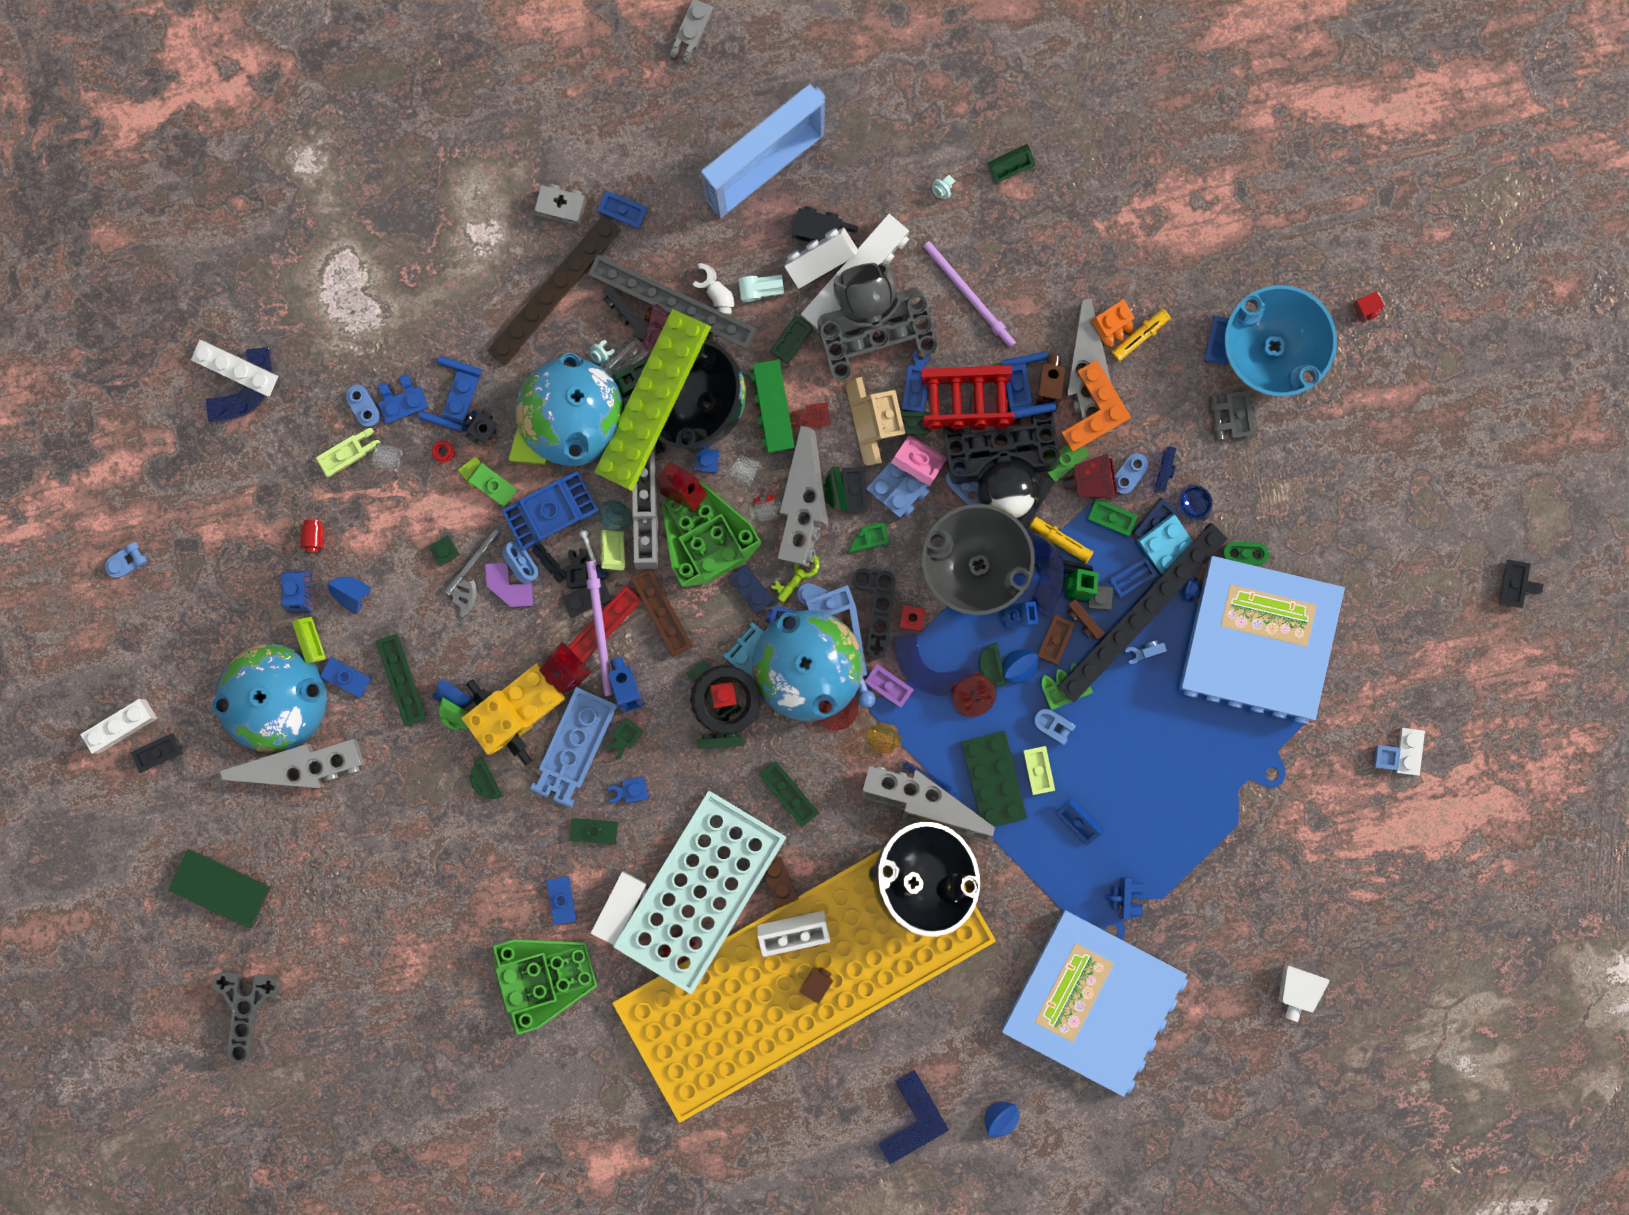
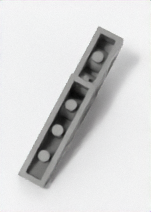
M1091 298L1082 300L1080 304L1065 396L1066 398L1075 397V400H1072L1075 413H1079L1080 421L1087 418L1086 411L1088 409H1094L1096 412L1099 409L1092 397L1086 398L1081 394V389L1085 385L1077 374L1076 367H1085L1098 360L1111 382L1102 341L1091 322V319L1096 317ZM1113 429L1105 433L1104 435L1111 434L1113 432Z
M801 426L780 513L787 517L778 559L783 562L809 567L810 562H813L815 557V549L813 548L815 540H818L820 536L819 524L828 525L816 433L810 427ZM815 493L814 501L808 503V495ZM809 514V515H810V520H809V522H808L807 524L803 525V524H802V519H803V517H804L805 515ZM804 536V544L798 547V538Z
M655 446L632 491L634 565L636 570L658 569V503Z
M352 739L313 751L311 744H305L222 770L220 774L222 780L323 788L322 778L326 782L338 778L337 774L346 771L347 775L360 771L359 767L365 764L357 739ZM336 755H340L343 758V764L340 767H336L333 764V758ZM316 761L321 765V771L318 774H314L311 770L312 764ZM294 768L299 771V778L296 781L290 778V771Z
M869 766L861 794L862 799L904 810L902 819L916 823H937L953 830L959 835L990 843L995 827L918 770H915L913 778L903 772L893 773L881 766ZM889 783L893 788L890 790L885 789L882 784ZM911 789L913 790L914 795L909 796L904 792V790ZM926 795H933L936 801H928Z

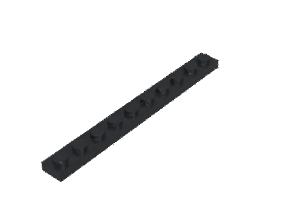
M1209 523L1056 687L1071 702L1075 703L1228 538L1213 523Z

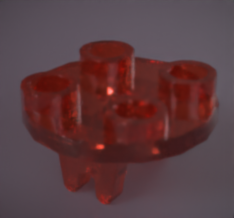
M982 673L966 676L952 687L954 707L960 714L967 717H977L985 714L992 708L996 700L995 685Z
M854 696L850 703L840 712L818 722L829 730L838 731L846 729L853 724L858 715L859 706L857 698ZM822 701L819 704V710L823 714L829 713L832 709L829 701Z

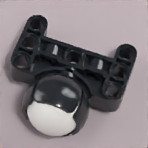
M1053 412L1041 413L1047 416L1044 420L1038 419L1036 415H1032V425L965 434L964 428L950 432L947 429L948 427H943V441L951 481L956 484H963L979 480L977 497L980 504L1001 508L1012 514L1015 518L1027 513L1031 507L1038 504L1040 499V485L1034 473L1051 472L1057 468L1060 453ZM1046 434L1049 435L1051 439L1047 441L1042 440L1040 436ZM997 441H1004L1006 445L999 447L995 443ZM959 447L962 451L954 453L950 449ZM1050 455L1054 458V460L1049 462L1046 461L1043 457ZM956 468H963L965 472L957 474L954 470Z

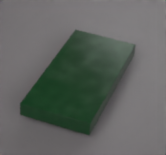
M1001 731L961 741L979 816L993 827L1027 819L1006 732Z
M187 849L168 891L251 929L271 886L198 852Z

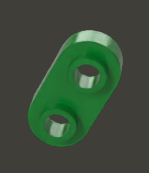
M1234 541L1228 543L1223 549L1224 559L1253 566L1264 564L1269 557V551L1262 543ZM1232 549L1237 551V557L1235 558L1230 555ZM1253 551H1258L1260 553V557L1258 559H1255L1253 557Z

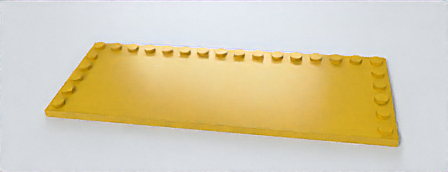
M880 849L798 896L799 900L773 910L726 937L692 995L662 976H658L614 1001L612 1004L678 1122L681 1123L996 942L977 906L975 905L973 912L963 925L945 935H917L900 928L882 911L875 896L873 882L869 877V870L875 864L882 850ZM824 910L830 934L829 943L763 957L758 939L757 925ZM690 959L682 962L678 967L683 970L689 968L691 964ZM814 967L816 969L820 967L826 969L831 973L830 978L833 979L831 986L819 1005L799 993L800 988Z

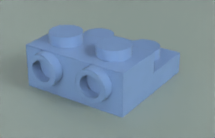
M891 460L866 490L898 519L902 516L907 518L915 509L912 506L917 499L922 501L930 492L927 489L929 485L918 481L914 476L900 470L891 463Z

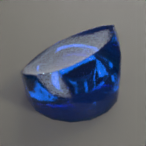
M1192 483L1188 484L1179 498V506L1182 513L1190 519L1207 520L1212 513L1213 501L1207 489Z

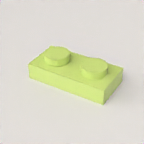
M1046 746L1024 750L1023 753L1032 795L1055 791Z

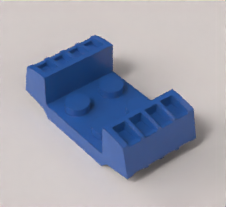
M578 471L541 488L501 510L522 550L533 548L540 544L541 540L580 520L585 521L598 513V509Z

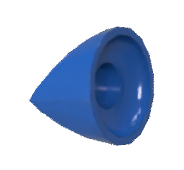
M1030 650L1010 652L1005 657L1003 663L1004 677L1015 683L1029 681L1036 673L1038 654Z
M999 1101L988 1107L984 1118L988 1135L990 1137H1002L1015 1129L1019 1121L1017 1105Z

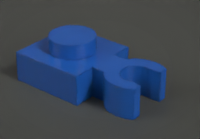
M645 777L622 781V788L618 786H609L607 788L608 791H617V797L609 799L611 803L618 802L622 797H625L626 803L649 799Z

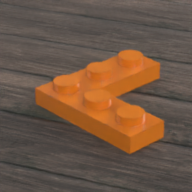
M1098 360L1077 371L1099 411L1061 432L1072 453L1132 418Z

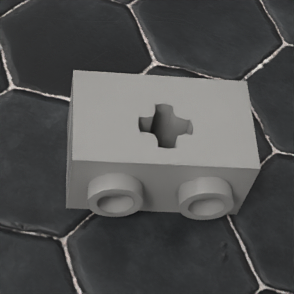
M554 184L541 185L534 210L536 215L580 226L586 205V198L582 195V192L574 189H569V192L560 190V186ZM563 199L566 205L562 204L561 208H559L557 203H560Z

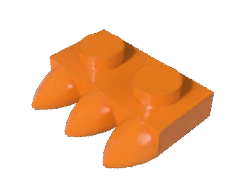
M1122 299L1091 319V322L1102 341L1107 346L1113 347L1114 337L1122 341L1124 331L1130 335L1133 333L1132 320L1135 317L1125 300Z

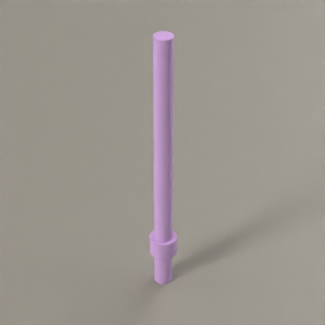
M928 241L923 248L992 327L990 330L996 336L999 335L1005 344L1011 348L1016 341L1005 330L1006 326L1001 321L998 322L933 244Z
M594 560L586 562L588 573L586 582L587 589H590L604 696L613 695V690L608 675L610 668L599 594L601 584L600 578H597Z

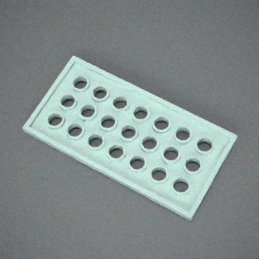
M708 791L613 947L692 995L786 840V836ZM720 816L723 819L722 826L713 828L710 825L711 818ZM734 827L742 830V837L738 840H734L729 836L730 830ZM703 835L711 838V844L706 848L698 844L699 838ZM758 839L761 841L762 847L759 851L749 849V842L751 840ZM721 847L730 849L731 854L727 859L718 857L717 853ZM697 855L699 857V864L695 867L688 866L686 863L687 857ZM742 858L750 862V867L746 871H741L737 868V862ZM710 866H715L719 870L718 876L714 879L706 876V870ZM684 874L687 876L685 886L679 887L675 884L674 880L677 875ZM729 878H735L738 881V887L733 891L725 887V882ZM697 886H704L707 889V894L704 898H696L694 896V889ZM666 894H673L676 900L672 906H665L662 900ZM721 897L726 900V907L723 910H716L714 908L713 902L716 898ZM687 905H691L695 909V914L691 918H685L682 915V909ZM655 913L662 914L664 918L663 923L659 926L651 924V916ZM706 917H711L715 923L714 927L710 930H705L701 926L702 920ZM674 925H680L683 928V934L678 938L670 935V929ZM642 933H649L651 935V943L647 946H642L639 943V936ZM693 937H700L703 944L700 949L694 950L690 947L689 942ZM661 945H668L671 948V953L666 958L660 957L658 954V949ZM683 956L688 957L691 961L689 968L685 970L680 969L677 964L679 958Z

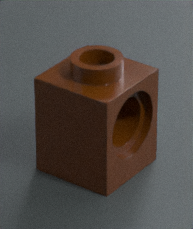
M814 967L800 988L799 993L819 1005L833 982V979L830 978L831 973L822 967L819 969Z

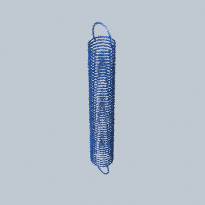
M906 760L904 765L907 767L905 768L912 773L915 770L920 771V773L925 774L928 779L947 793L953 790L948 785L942 783L941 780L933 778V775L926 774V771Z

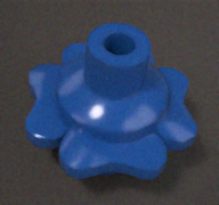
M1193 576L1180 591L1184 592L1186 601L1191 602L1193 598L1200 596L1202 586L1197 581V577Z

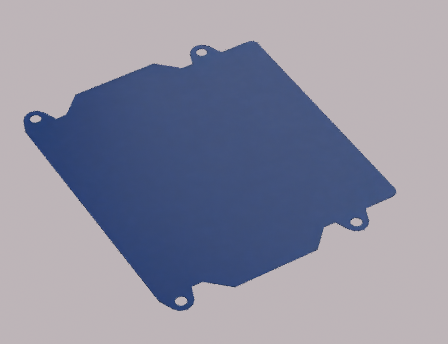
M1094 502L1088 504L1062 530L1057 529L1093 551L1091 558L1086 564L1052 542H1046L1045 538L1041 542L1035 541L1032 537L1033 531L1027 528L1035 554L1093 566V572L1099 573L1098 586L1112 587L1108 579L1147 556L1139 543L1131 535L1127 537L1087 520ZM1143 563L1115 580L1116 584L1144 569L1147 565ZM1034 566L1030 587L1012 604L1036 602L1039 624L1006 628V624L1001 620V612L1004 609L987 615H970L953 610L947 606L912 640L911 677L905 684L914 690L902 708L882 696L880 698L875 697V703L870 707V711L929 774L935 776L937 780L940 779L942 783L953 789L949 793L951 796L977 815H979L961 741L1005 731L1027 819L996 826L992 839L1062 911L1064 909L1104 931L1107 926L1114 925L1118 929L1116 937L1122 940L1125 934L1123 921L1118 910L1112 909L1113 901L1106 900V895H1113V887H1120V896H1122V878H1131L1132 881L1144 883L1143 895H1131V899H1163L1238 826L1239 789L1249 779L1265 787L1272 788L1283 783L1286 772L1278 750L1305 723L1296 722L1293 716L1287 715L1286 719L1272 716V711L1264 710V713L1251 711V707L1237 708L1229 706V701L1221 699L1220 703L1206 700L1207 696L1198 694V697L1184 695L1185 691L1179 690L1198 603L1194 599L1191 602L1186 601L1184 592L1179 591L1126 647H1135L1138 650L1145 649L1144 644L1157 640L1158 644H1165L1166 652L1141 659L1135 664H1128V661L1135 658V654L1132 651L1125 653L1123 650L1091 684L1090 687L1093 693L1077 699L1075 703L1070 702L1051 710L1076 725L1074 731H1070L1067 736L1068 741L1066 744L1062 745L1040 731L1034 724V717L1038 711L1043 709L1050 710L1042 691V678L1046 675L1057 684V670H1063L1068 674L1072 663L1078 664L1104 635L1097 640L1093 637L1089 639L1082 631L1084 626L1079 620L1075 622L1068 615L1067 611L1069 609L1067 605L1074 599L1066 598L1064 582L1070 574ZM1149 570L1119 589L1123 592L1152 573ZM1156 570L1157 577L1120 599L1113 590L1111 610L1088 608V601H1077L1106 634L1157 580L1160 574ZM1019 575L1014 578L1013 582L1021 586L1025 584L1026 578ZM1054 615L1076 623L1058 665L1038 657L1036 673L1025 683H1015L1005 678L1006 686H995L988 683L982 677L979 670V659L982 652L989 645L997 642L1003 667L1005 657L1015 650H1030L1038 654ZM866 685L867 689L871 691L872 688ZM1057 723L1054 731L1059 733L1063 726ZM1046 746L1055 791L1032 795L1023 751ZM1271 767L1276 768L1279 772L1278 778L1274 781L1266 777V771ZM1071 798L1104 829L1102 834L1089 845L1056 814Z

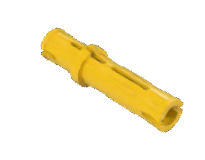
M1161 308L1158 313L1148 321H1143L1140 328L1127 337L1114 350L1110 351L1118 362H1121L1123 358L1148 337L1157 334V330L1167 321L1171 320L1170 315Z
M1037 516L1028 528L1044 537L1046 542H1052L1085 564L1093 554V551L1057 530L1058 527L1047 524Z

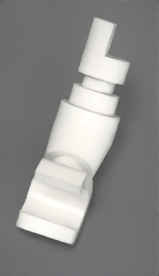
M702 263L697 264L698 269L706 270L707 279L703 283L695 281L692 285L707 289L706 293L712 300L713 307L716 310L727 315L732 314V308L734 307L732 292L719 281H716L717 276L714 268Z

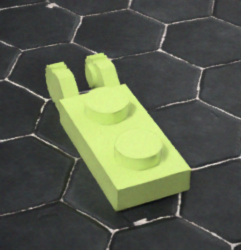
M368 428L356 436L352 435L316 457L327 478L366 456V453L373 451L381 445L379 440H374L363 448L359 441L370 437L374 433L372 428Z

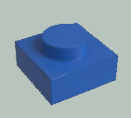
M703 449L701 452L696 453L694 471L717 474L720 451Z

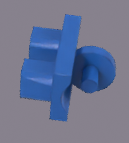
M1122 878V896H1120V887H1113V895H1106V900L1113 901V910H1119V901H1122L1121 919L1130 920V917L1135 918L1143 915V904L1131 903V895H1143L1144 883L1132 881L1131 878Z

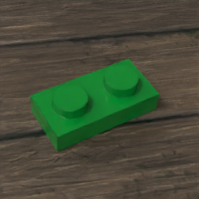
M1096 498L1087 520L1129 537L1138 515Z

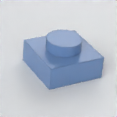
M1376 745L1374 768L1398 770L1401 748Z

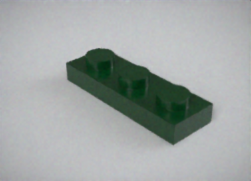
M777 761L759 774V777L801 827L805 826L819 814L817 809Z

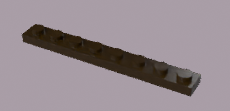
M603 215L487 351L506 366L591 267L597 254L601 255L621 232V229Z

